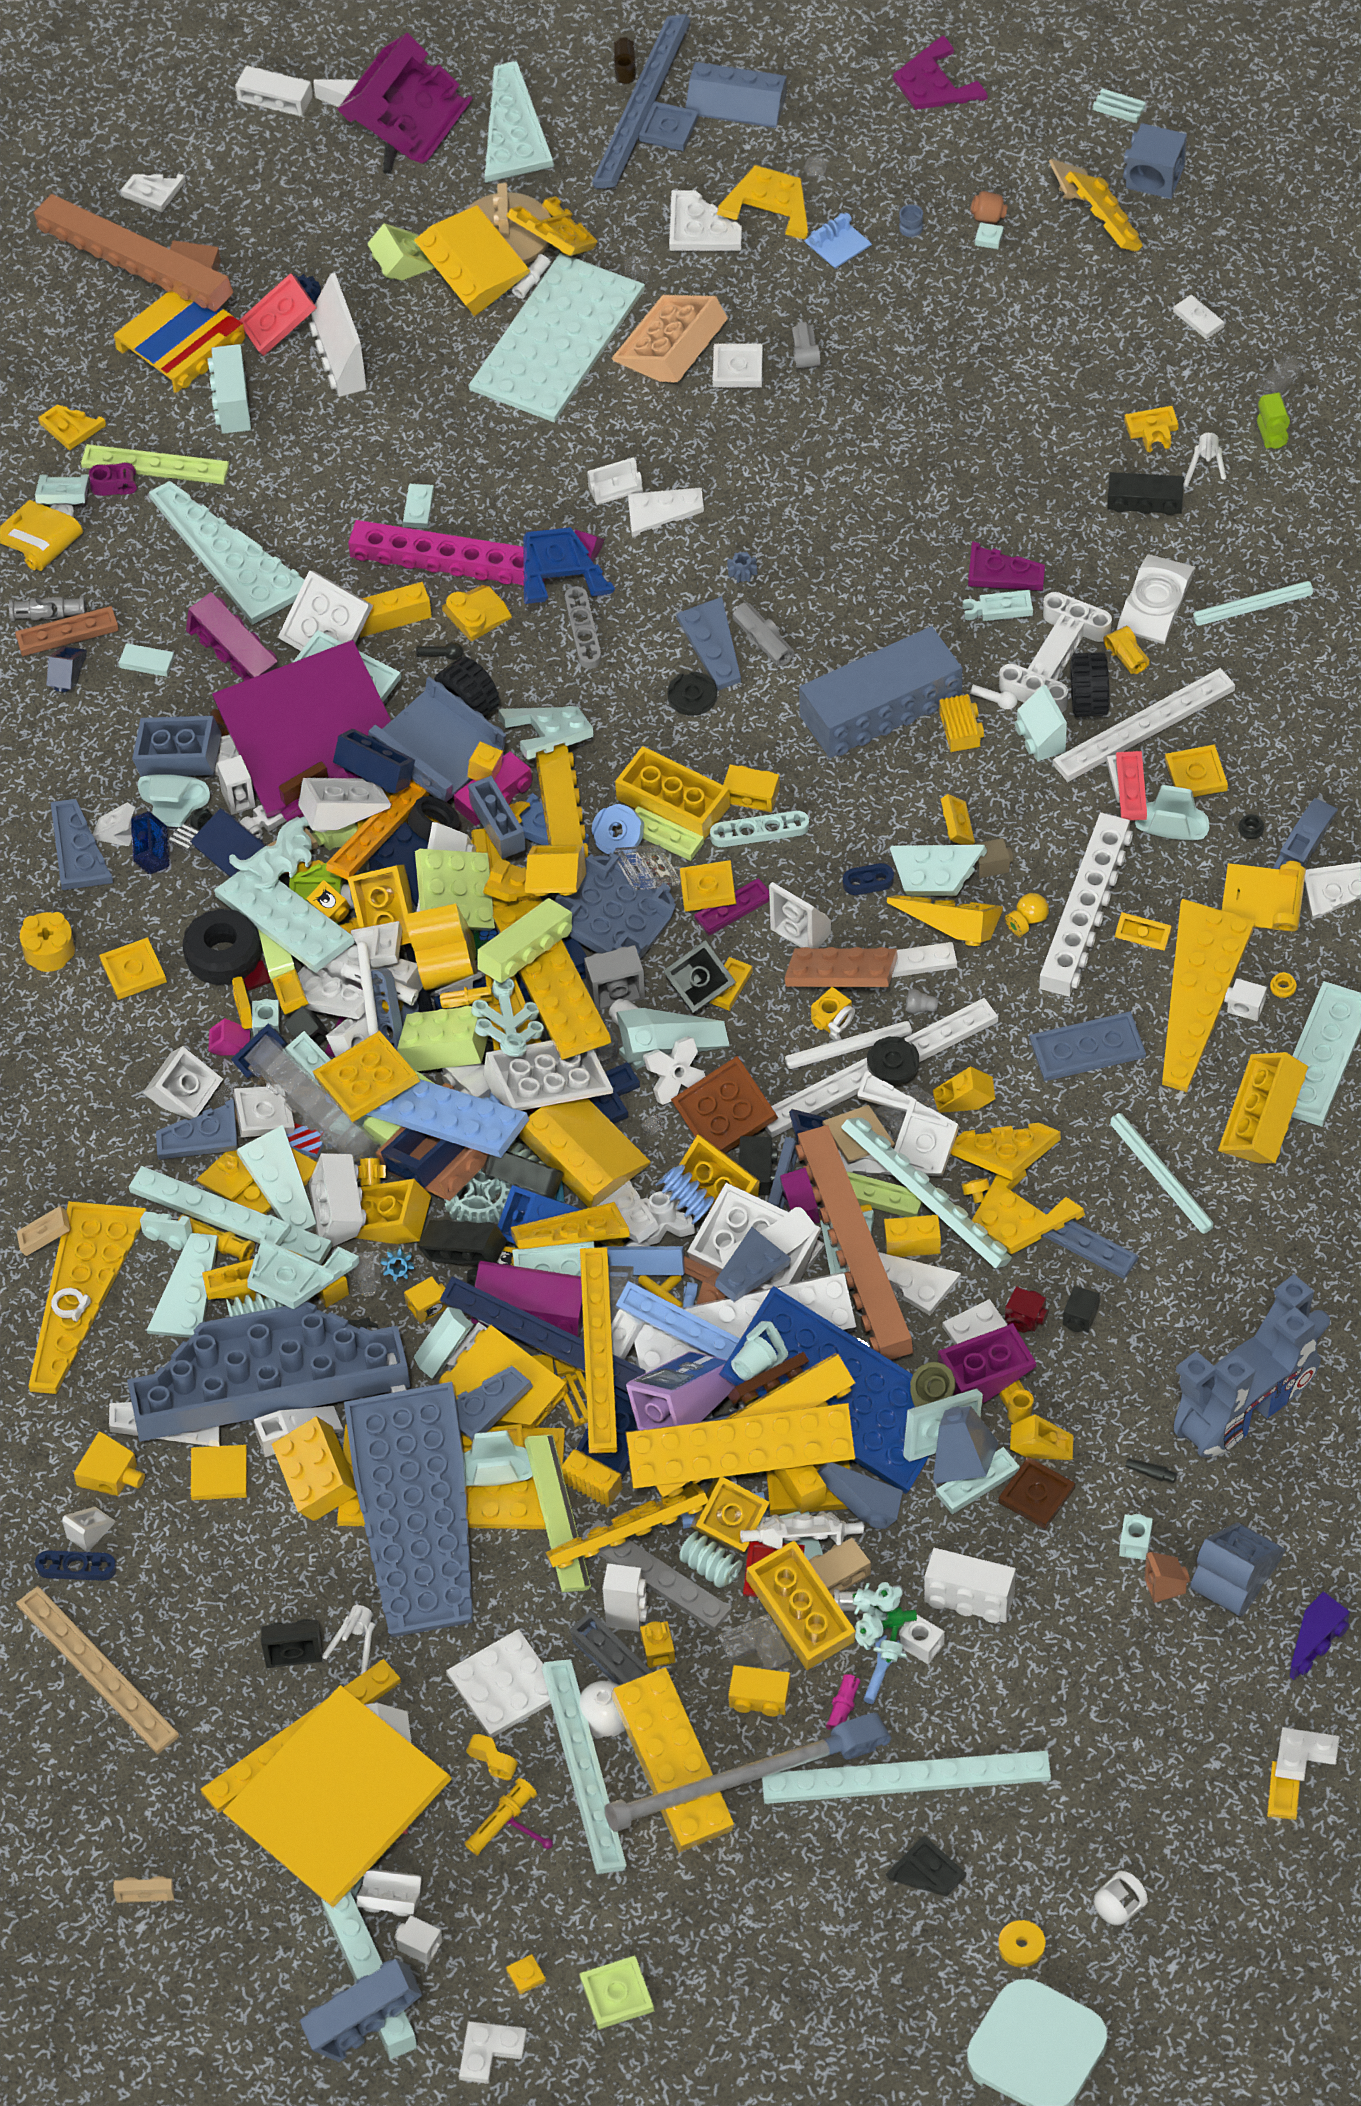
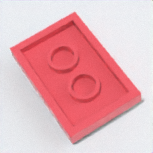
M290 273L239 321L243 323L244 331L262 355H266L317 307L297 278Z

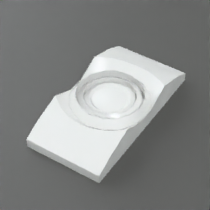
M1148 554L1139 568L1133 589L1126 599L1117 630L1124 626H1129L1136 637L1165 644L1194 574L1195 567Z

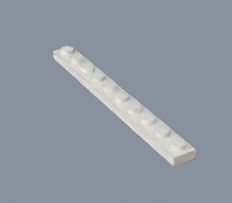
M982 998L904 1039L906 1042L916 1046L919 1053V1062L997 1023L998 1015L986 999ZM867 1058L771 1106L778 1119L764 1127L770 1137L773 1138L792 1128L789 1115L791 1109L818 1115L857 1095L865 1071L869 1072Z

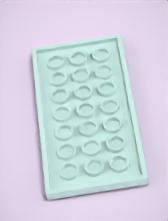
M560 253L470 382L469 390L555 423L644 292L645 284Z

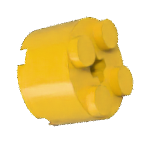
M45 912L28 916L24 919L20 930V942L26 962L43 972H51L63 968L75 953L71 926L64 918V915L60 912Z

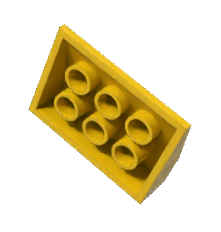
M478 205L433 224L414 239L415 243L474 316L483 311L531 272Z
M588 1098L542 1106L529 1116V1121L519 1135V1138L547 1166L564 1172L561 1180L588 1208L599 1205L651 1163Z

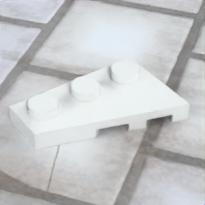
M1361 862L1306 870L1304 887L1312 920L1361 898Z

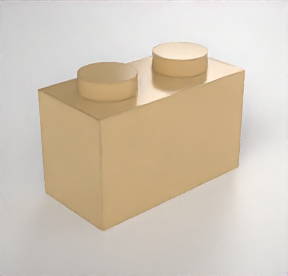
M853 1538L845 1542L843 1541L841 1545L835 1544L830 1551L823 1555H816L809 1560L832 1597H834V1589H839L842 1592L871 1575V1562Z

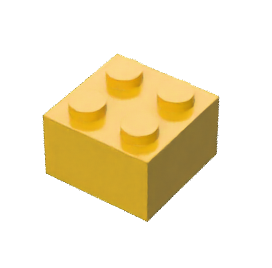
M716 1477L706 1494L709 1503L703 1505L704 1509L696 1513L690 1528L737 1553L745 1552L750 1542H741L740 1532L741 1530H756L770 1502L724 1477Z

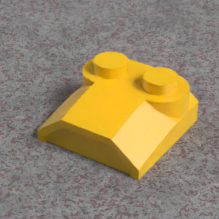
M481 585L466 593L454 592L447 597L446 604L442 606V611L471 642L512 618L503 600L490 586Z

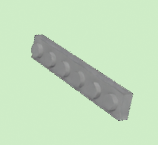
M598 1519L589 1530L597 1526H609ZM589 1530L582 1537V1539L587 1538V1534L590 1532ZM626 1537V1541L620 1545L610 1547L609 1544L599 1548L600 1552L597 1554L612 1564L641 1568L642 1579H646V1587L714 1632L732 1612L730 1606Z

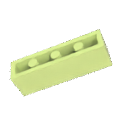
M550 898L546 899L478 949V969L499 983H503L572 932V912Z

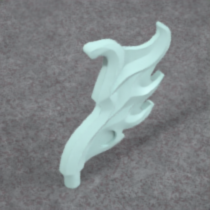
M305 816L301 818L296 817L283 825L279 830L275 845L263 847L246 860H239L235 855H230V864L237 869L249 870L260 876L261 882L255 883V888L259 889L274 886L278 882L279 876L284 872H289V877L292 878L297 872L299 862H305L306 867L312 862L311 852L309 851L312 849V842L310 837L303 831L304 827L309 826Z

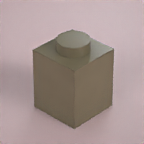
M1003 838L973 844L985 845L987 849L986 855L984 857L980 856L975 863L979 878L1009 873L1010 863L1013 862V854L1010 847L1006 848Z

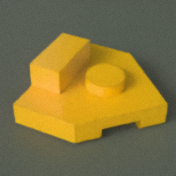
M497 859L484 886V894L506 902L516 901L517 897L527 896L529 899L539 898L534 893H525L526 870L524 868L512 865L503 859Z

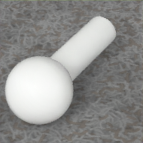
M974 684L972 685L970 694L996 702L1003 709H1012L1017 705V697L1010 691L998 693Z

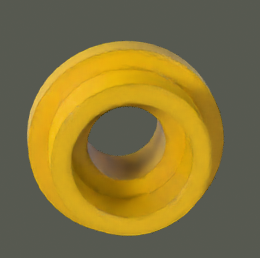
M1278 973L1270 982V990L1277 997L1287 998L1296 991V981L1288 973ZM1280 985H1286L1287 987H1286V988H1282V987H1279V986H1280Z

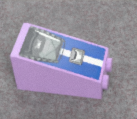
M689 1351L629 1381L626 1387L638 1430L701 1422L736 1387L719 1375L727 1360Z

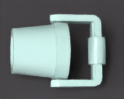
M760 1322L746 1336L747 1341L744 1347L732 1360L731 1365L735 1373L747 1381L782 1363L788 1357L784 1341L772 1322ZM765 1329L773 1346L778 1351V1355H776L774 1349L766 1340L759 1337Z

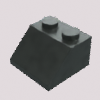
M301 1619L294 1623L283 1624L275 1622L268 1626H261V1645L266 1668L323 1662L318 1620Z

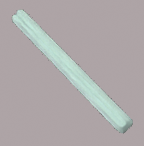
M1121 1113L1113 1116L1110 1122L1111 1126L1199 1231L1205 1234L1212 1230L1213 1221L1125 1116Z

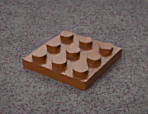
M738 1056L671 1099L694 1136L701 1135L724 1154L740 1144V1136H752L778 1119L775 1111Z

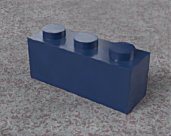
M350 729L338 735L333 763L341 766L345 771L361 776L367 782L383 787L386 792L395 794L409 787L415 759L355 729Z

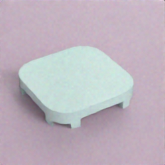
M1031 1979L1016 1980L1007 1984L999 1993L972 2037L967 2049L968 2068L973 2079L981 2086L986 2084L1024 2106H1073L1075 2099L1099 2059L1104 2055L1107 2047V2030L1102 2018L1091 2009L1040 1982Z

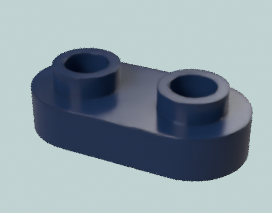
M883 863L852 868L843 875V888L851 895L886 890L894 882L893 869ZM857 882L859 885H852V883Z

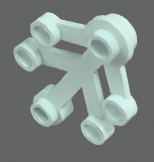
M508 978L503 983H499L494 979L492 992L494 997L499 999L501 1014L489 1007L487 1002L483 1000H475L473 1002L471 1013L476 1017L486 1016L502 1027L505 1033L492 1026V1023L484 1018L477 1020L475 1032L480 1036L489 1035L500 1042V1048L505 1054L513 1057L521 1056L526 1052V1042L531 1038H540L544 1027L538 1021H531L527 1029L521 1033H517L516 1028L526 1020H535L538 1017L539 1010L535 1003L528 1002L524 1005V1009L513 1017L510 996L514 989V982L511 978Z

